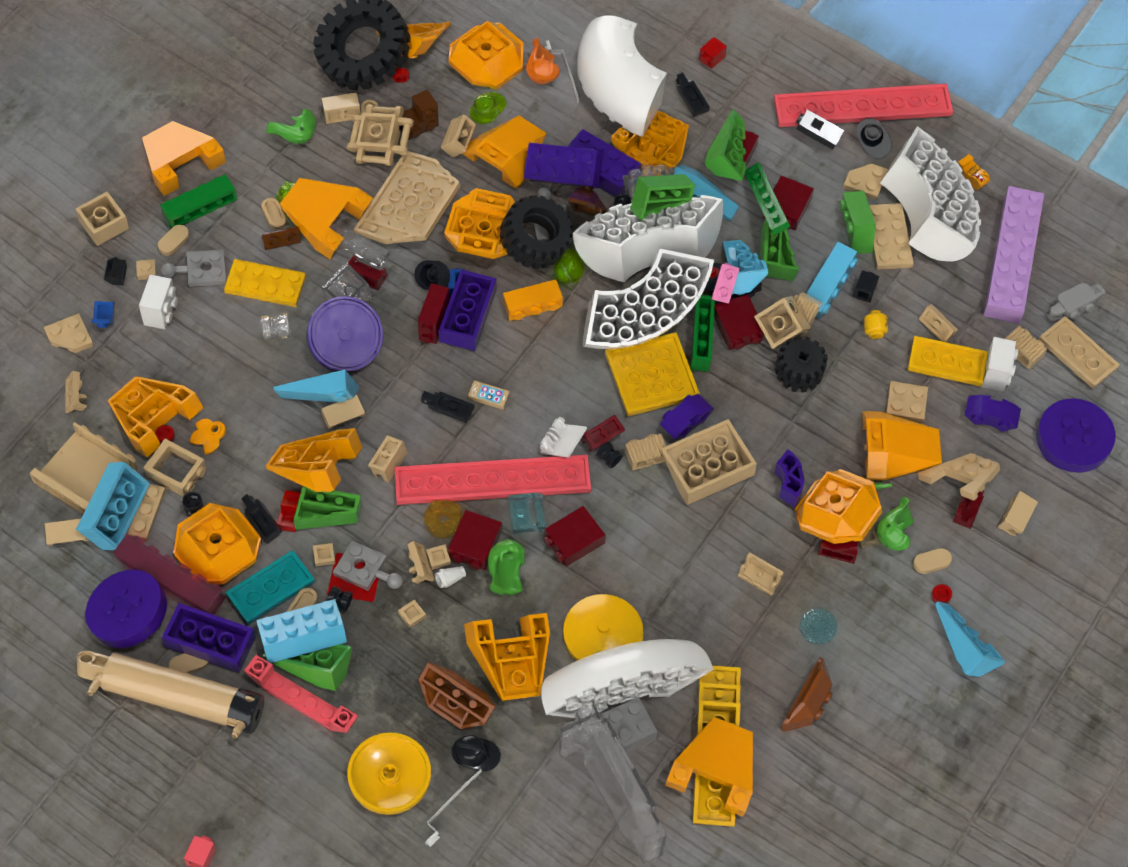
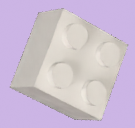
M155 275L149 276L139 303V309L145 326L166 330L167 324L171 323L173 307L176 308L178 303V297L175 295L176 288L173 286L171 278Z
M993 337L987 355L981 387L1004 392L1006 385H1010L1016 368L1014 360H1016L1018 355V349H1015L1016 341Z

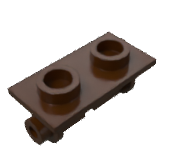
M294 226L279 231H266L265 234H261L265 250L301 243L299 228Z

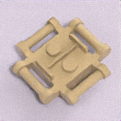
M368 104L366 112H363L362 115L353 116V129L346 149L351 152L357 151V164L379 163L392 166L394 153L400 155L407 154L408 137L414 120L402 118L404 114L403 106L379 107L374 104ZM400 125H403V131H402V136H401V140H400V145L398 146V141H399V137H400L399 126H400ZM365 151L384 152L386 154L385 157L365 155Z

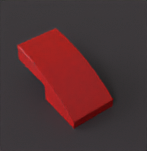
M285 490L281 502V511L277 520L281 530L296 532L294 517L301 492Z

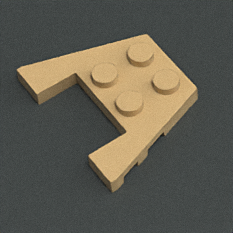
M970 453L918 472V479L932 484L940 478L948 476L967 483V485L960 488L961 496L975 500L978 497L977 493L982 492L985 489V484L991 482L1000 471V464Z

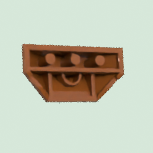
M819 657L782 724V731L786 732L812 725L815 719H820L824 711L821 708L823 703L828 704L833 695L830 692L832 682L823 658Z
M428 662L418 679L427 707L460 729L486 724L496 707L484 691L454 671Z

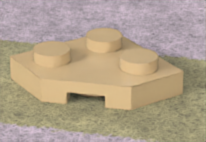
M869 164L851 170L843 184V189L851 192L864 191L866 197L877 200L883 186L880 182L888 169L875 164Z
M79 313L44 327L51 346L67 348L74 353L94 346Z

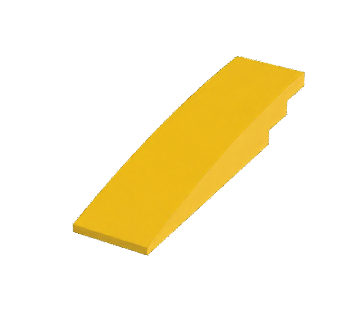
M712 666V671L699 678L696 736L714 717L740 726L741 668ZM695 774L693 824L735 827V813L724 809L731 788Z

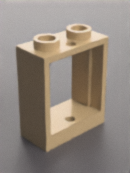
M164 439L143 467L146 478L184 497V495L193 491L197 480L204 476L206 465L203 458ZM172 453L194 464L181 483L159 472Z

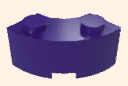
M700 394L688 395L672 411L668 410L663 415V421L660 425L675 440L683 439L696 426L704 423L714 408Z
M989 395L968 396L964 415L975 425H989L1000 431H1008L1018 427L1021 409L1005 399H1002L1001 402L991 399Z
M787 449L776 463L774 474L779 477L782 483L779 498L795 508L803 490L804 475L800 461Z

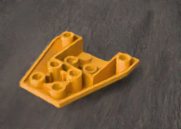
M657 111L643 137L621 127L611 136V141L616 149L640 162L642 171L655 176L674 170L681 162L689 125L666 113Z
M518 115L472 139L468 144L466 152L462 154L473 162L479 157L502 171V180L517 189L526 180L524 174L529 142L543 144L547 133Z
M862 411L863 430H866L867 443L866 479L888 480L942 464L939 429L884 412Z

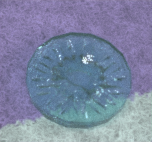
M812 609L803 615L800 622V631L809 642L825 644L835 637L837 621L826 610Z

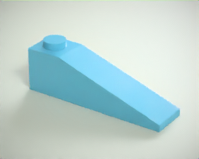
M683 164L674 169L671 175L685 174L695 184L692 197L700 198L701 195L723 199V218L729 221L732 220L739 209V206L699 171Z
M742 240L723 241L726 263L740 268L732 294L742 295L751 292L768 275L766 262L759 260L756 253L750 252V248Z
M346 370L274 387V391L281 398L326 402H344L347 399L354 398L359 390V385Z
M942 602L935 604L956 660L962 666L961 670L966 675L981 677L1006 662L990 643L986 645L978 638L980 633L965 625L966 620L949 604Z

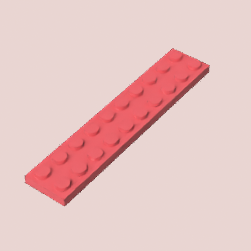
M947 84L774 95L779 127L798 126L799 124L796 123L801 113L805 114L807 109L833 124L861 122L867 118L882 121L952 116L953 114Z
M574 455L569 458L558 456L395 467L397 505L591 492L588 455Z

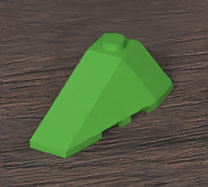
M735 109L731 111L713 141L704 163L716 176L741 181L746 170V162L743 161V155L746 154V149L743 147L745 121Z
M339 644L271 664L318 687L336 691L346 678L352 647ZM264 652V654L262 655V658L267 661V658H266V655H265V652Z

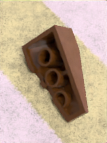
M582 186V189L577 188L569 197V203L574 212L592 216L608 212L591 187Z

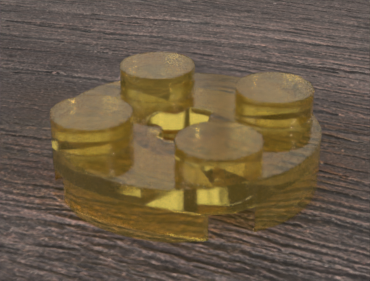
M435 500L431 502L424 514L425 527L434 537L441 539L452 537L463 516L461 507L448 500ZM446 516L449 520H445V523H442L439 518Z

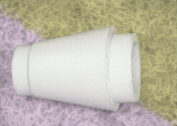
M463 566L440 569L439 572L435 573V579L440 588H448L466 577Z

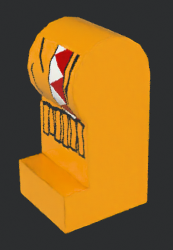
M968 154L958 161V164L963 170L961 173L965 180L968 179L975 190H979L990 182V176Z

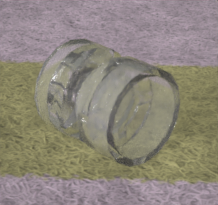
M287 313L277 314L275 318L272 315L261 316L264 340L275 339L277 335L279 338L290 337Z

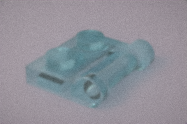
M543 493L508 495L513 534L533 531L544 532L548 525L544 518ZM529 502L535 503L537 522L532 523Z

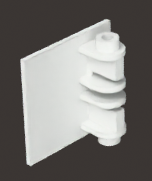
M556 418L552 427L549 428V432L546 433L540 442V453L569 458L587 427L565 424L564 418Z

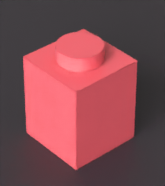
M194 836L184 857L186 865L190 867H208L216 851L213 840L206 836H201V838Z

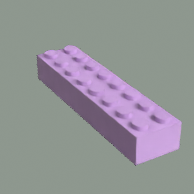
M1008 186L1002 208L983 316L1017 324L1021 322L1025 311L1044 193Z

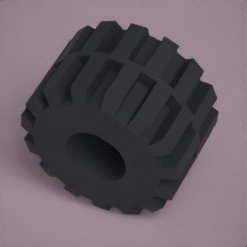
M797 336L794 341L790 338L786 341V344L781 346L775 364V374H778L777 380L779 382H784L783 387L787 389L790 386L793 392H797V389H801V392H807L808 387L810 390H813L816 384H820L828 358L824 354V347H818V341L812 342L810 337L801 339V336Z

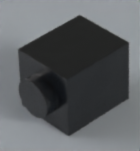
M862 270L853 297L871 303L879 276Z

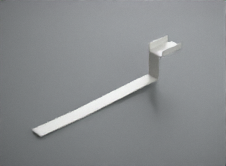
M548 40L546 41L547 46H545V49L551 54L563 55L578 103V94L563 49L552 50Z
M481 769L427 821L428 826L435 833L426 840V845L428 844L431 847L440 838L438 836L439 833L430 823L482 772Z

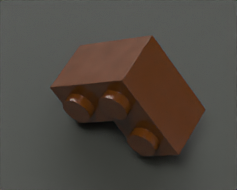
M428 90L412 96V108L404 111L402 118L414 120L413 126L410 128L408 140L439 126L438 104ZM400 125L399 128L403 131V125Z

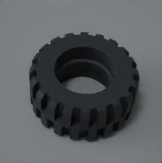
M535 195L529 196V198L523 197L512 205L501 223L500 238L503 240L501 242L503 248H507V254L513 256L514 261L517 263L521 262L526 267L532 266L533 269H539L540 266L548 268L550 265H555L561 260L572 242L574 231L572 229L573 223L569 220L570 216L567 212L563 211L564 208L560 204H555V201L552 199L547 200L543 196L537 198ZM523 223L540 225L549 234L550 241L540 242L531 238L526 233Z

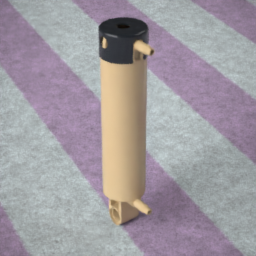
M82 651L77 655L78 676L92 680V684L87 691L89 696H92L101 687L108 692L227 726L233 729V738H238L241 732L252 734L259 724L264 707V696L260 693L235 688L116 652L112 653L110 657L92 651Z

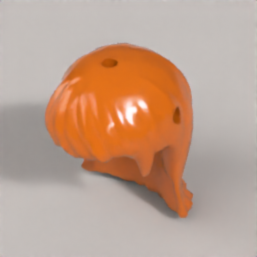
M537 37L533 39L534 48L526 64V71L529 78L536 84H549L559 76L560 68L557 64L553 63L555 55L545 49Z

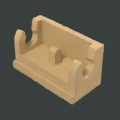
M357 93L322 98L326 124L353 120L354 115H361Z
M357 395L344 402H337L321 408V415L328 430L332 429L333 426L365 415Z
M388 435L386 436L368 465L375 477H378L380 474L385 482L390 483L395 475V467H399L408 454L404 442Z
M1019 491L1012 497L997 528L1013 536H1016L1017 532L1021 534L1038 501Z
M81 519L45 523L47 546L81 540L89 541L88 538L76 530Z
M749 552L744 565L742 564L737 577L772 596L782 581L784 572Z

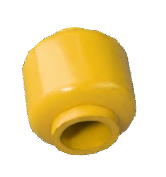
M880 310L870 311V314L864 317L865 334L872 339L883 338L888 332V317L881 313Z

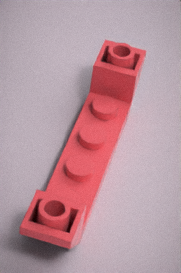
M258 655L254 656L244 670L264 691L331 731L347 733L358 718L357 714L342 705L337 709L275 672L273 664Z

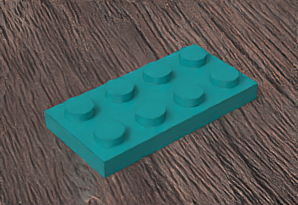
M292 550L226 591V596L249 625L298 594L302 589L315 583V579Z

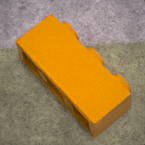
M556 279L503 293V305L509 321L520 320L530 315H539L549 310L555 311L561 308L563 304V297Z

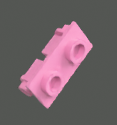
M729 263L721 265L712 300L729 303L739 267L732 266Z

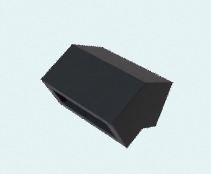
M117 257L107 260L104 280L112 285L124 286L127 270L126 260H120Z

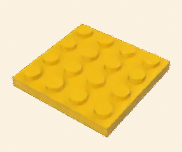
M677 332L656 337L642 344L605 350V355L627 417L681 403L688 395L700 394Z

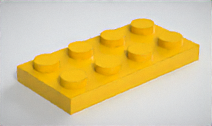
M234 259L224 292L226 294L297 307L306 279V273Z
M914 336L907 371L982 386L988 351Z

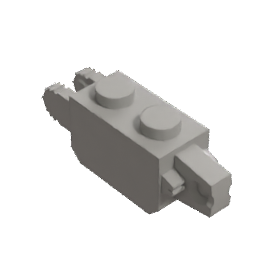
M1082 282L1058 295L1054 306L1049 310L1047 319L1051 323L1058 322L1064 316L1069 320H1075L1082 313L1092 311L1096 307V302L1105 295L1106 291L1100 284L1090 287L1087 283Z

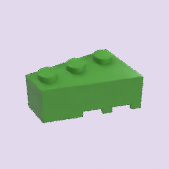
M685 174L638 177L630 210L640 220H643L647 215L661 213V210L667 207L674 208L692 200L695 184Z
M864 191L843 192L842 200L839 201L840 211L843 212L849 246L857 251V254L873 253L876 223Z
M765 219L760 229L758 259L766 262L768 277L793 281L799 268L795 264L794 252L789 244L790 239L787 229L774 235Z
M303 486L294 517L295 529L301 530L358 523L362 508L361 495L339 491L316 492Z

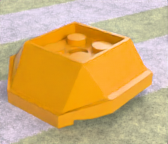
M486 21L482 25L473 27L450 44L449 65L472 85L490 87V89L497 90L523 71L524 43L500 22Z
M475 188L468 195L453 203L444 237L458 252L491 259L508 255L506 252L507 248H503L501 243L503 240L500 238V227L507 212L515 203L511 195Z
M839 469L835 472L827 471L822 478L816 480L795 508V512L802 531L837 544L849 541H863L882 514V508L873 481Z
M209 503L177 525L173 554L197 585H221L227 583L257 562L262 538L239 509ZM214 540H221L219 543H212Z

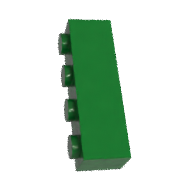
M226 174L171 200L165 201L160 204L163 217L170 228H173L176 225L190 223L236 201L237 195L234 186Z
M701 295L694 305L690 367L694 371L709 372L715 306V300L711 299L712 296Z

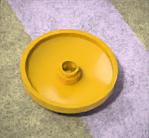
M597 594L580 600L570 609L564 622L563 639L569 654L577 661L606 649L643 641V624L638 612L627 601L613 595Z
M392 732L377 734L366 739L353 752L347 769L348 784L354 798L366 809L378 814H399L413 808L425 796L431 781L430 761L423 747L409 736Z

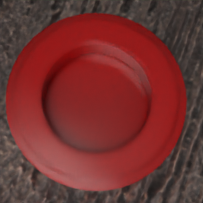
M404 68L395 69L397 73L392 76V80L397 83H404L410 79L409 70Z
M162 425L155 431L160 444L164 439L171 442L175 439V433L171 426Z
M945 584L935 586L932 591L933 601L935 603L942 602L948 604L952 598L951 588Z

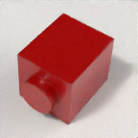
M713 37L700 48L699 60L712 69L725 58L727 46Z

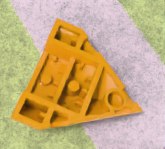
M451 21L444 23L407 24L409 29L407 31L410 34V42L407 43L410 47L407 55L408 58H418V55L425 54L433 42L451 25Z

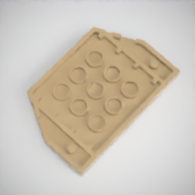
M407 151L406 155H402L354 228V233L384 244L425 241L461 187L460 183L455 177L451 176L448 170H445L440 165L437 159Z

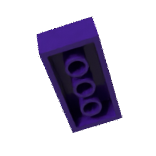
M584 129L567 146L594 149L604 153L599 188L614 197L618 194H625L640 177V162Z
M529 142L524 178L535 182L579 187L586 186L599 189L604 153L594 149Z
M465 270L460 271L439 328V342L472 351L476 350L497 291V278Z
M178 603L162 636L165 648L194 656L240 673L256 639L254 629L181 603Z

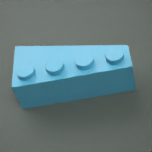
M840 242L836 243L806 293L822 302L816 315L818 318L828 313L831 307L830 303L833 299L837 298L840 288L846 283L858 262L857 251Z

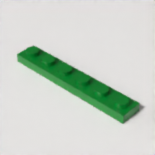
M760 162L746 169L745 175L772 233L776 235L791 227Z

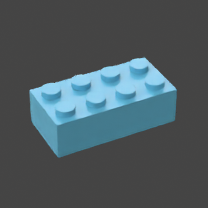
M125 462L109 463L76 530L102 550H118L150 483Z
M335 599L256 620L265 655L269 663L347 642L344 625Z

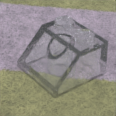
M347 263L322 287L327 300L339 296H350L367 303L373 296L368 283Z

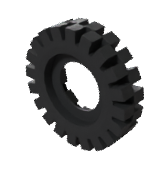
M345 0L347 6L345 9L339 3L333 8L336 12L335 16L328 12L323 18L327 25L319 24L316 30L319 36H315L313 45L316 47V49H313L318 64L328 78L333 82L335 81L338 86L345 88L347 85L350 90H358L360 84L363 90L372 88L371 81L374 80L378 86L385 82L382 75L386 74L391 78L397 73L393 67L394 65L401 68L405 62L402 55H408L410 49L407 44L410 42V34L407 31L409 29L396 7H393L392 3L387 0H359L358 3L356 0ZM358 28H374L380 35V43L376 52L367 55L362 60L350 58L345 52L347 37Z

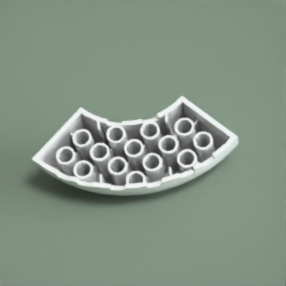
M617 16L597 17L587 26L579 45L577 73L582 83V88L586 96L594 102V106L598 111L608 115L609 120L612 122L616 121L623 125L622 128L643 137L662 104L667 72L648 63L638 52L634 43L637 23Z
M917 126L892 162L880 184L886 187L900 201L907 212L911 224V237L908 244L930 258L939 261H957L968 256L974 250L979 240L981 220L978 215L980 212L978 200L974 199L973 187L968 179L965 180L961 173L963 170L959 164L948 157V151L945 148L941 149L934 143L935 139Z
M701 195L700 198L692 197V200L674 208L667 207L662 209L661 213L647 215L643 220H640L630 210L631 204L624 206L619 204L609 208V212L605 214L599 213L595 215L594 220L586 221L573 233V240L579 256L592 270L602 276L625 282L633 274L650 267L659 249L705 258L713 248L720 231L723 217V199Z
M659 249L652 261L649 273L634 285L624 290H595L588 305L583 347L594 349L626 348L642 344L667 332L678 324L699 300L711 275L714 260Z
M658 639L629 643L589 655L549 675L542 685V703L546 715L588 719L608 709L607 705L622 704L637 697L647 695L649 698L670 697L712 671L713 667L707 653L692 641Z

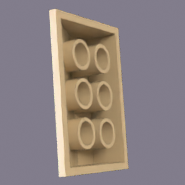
M729 419L661 448V453L677 490L686 505L755 475L757 463Z

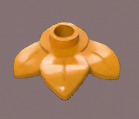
M201 419L196 422L198 430L192 433L190 443L203 445L204 453L208 455L219 447L220 439L226 434V426L220 421L212 422L210 419Z

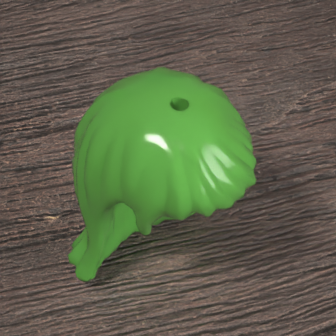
M303 109L302 115L291 117L296 121L294 125L288 126L269 122L266 132L277 134L291 143L304 144L310 141L315 133L316 118L310 110Z
M901 498L900 504L884 515L877 525L879 541L890 550L902 551L910 546V538L904 533V530L914 523L908 505L909 498Z
M506 539L498 542L492 547L488 556V570L492 577V583L489 588L492 592L499 595L512 596L523 591L519 572L521 564L523 566L525 563V550L515 540Z

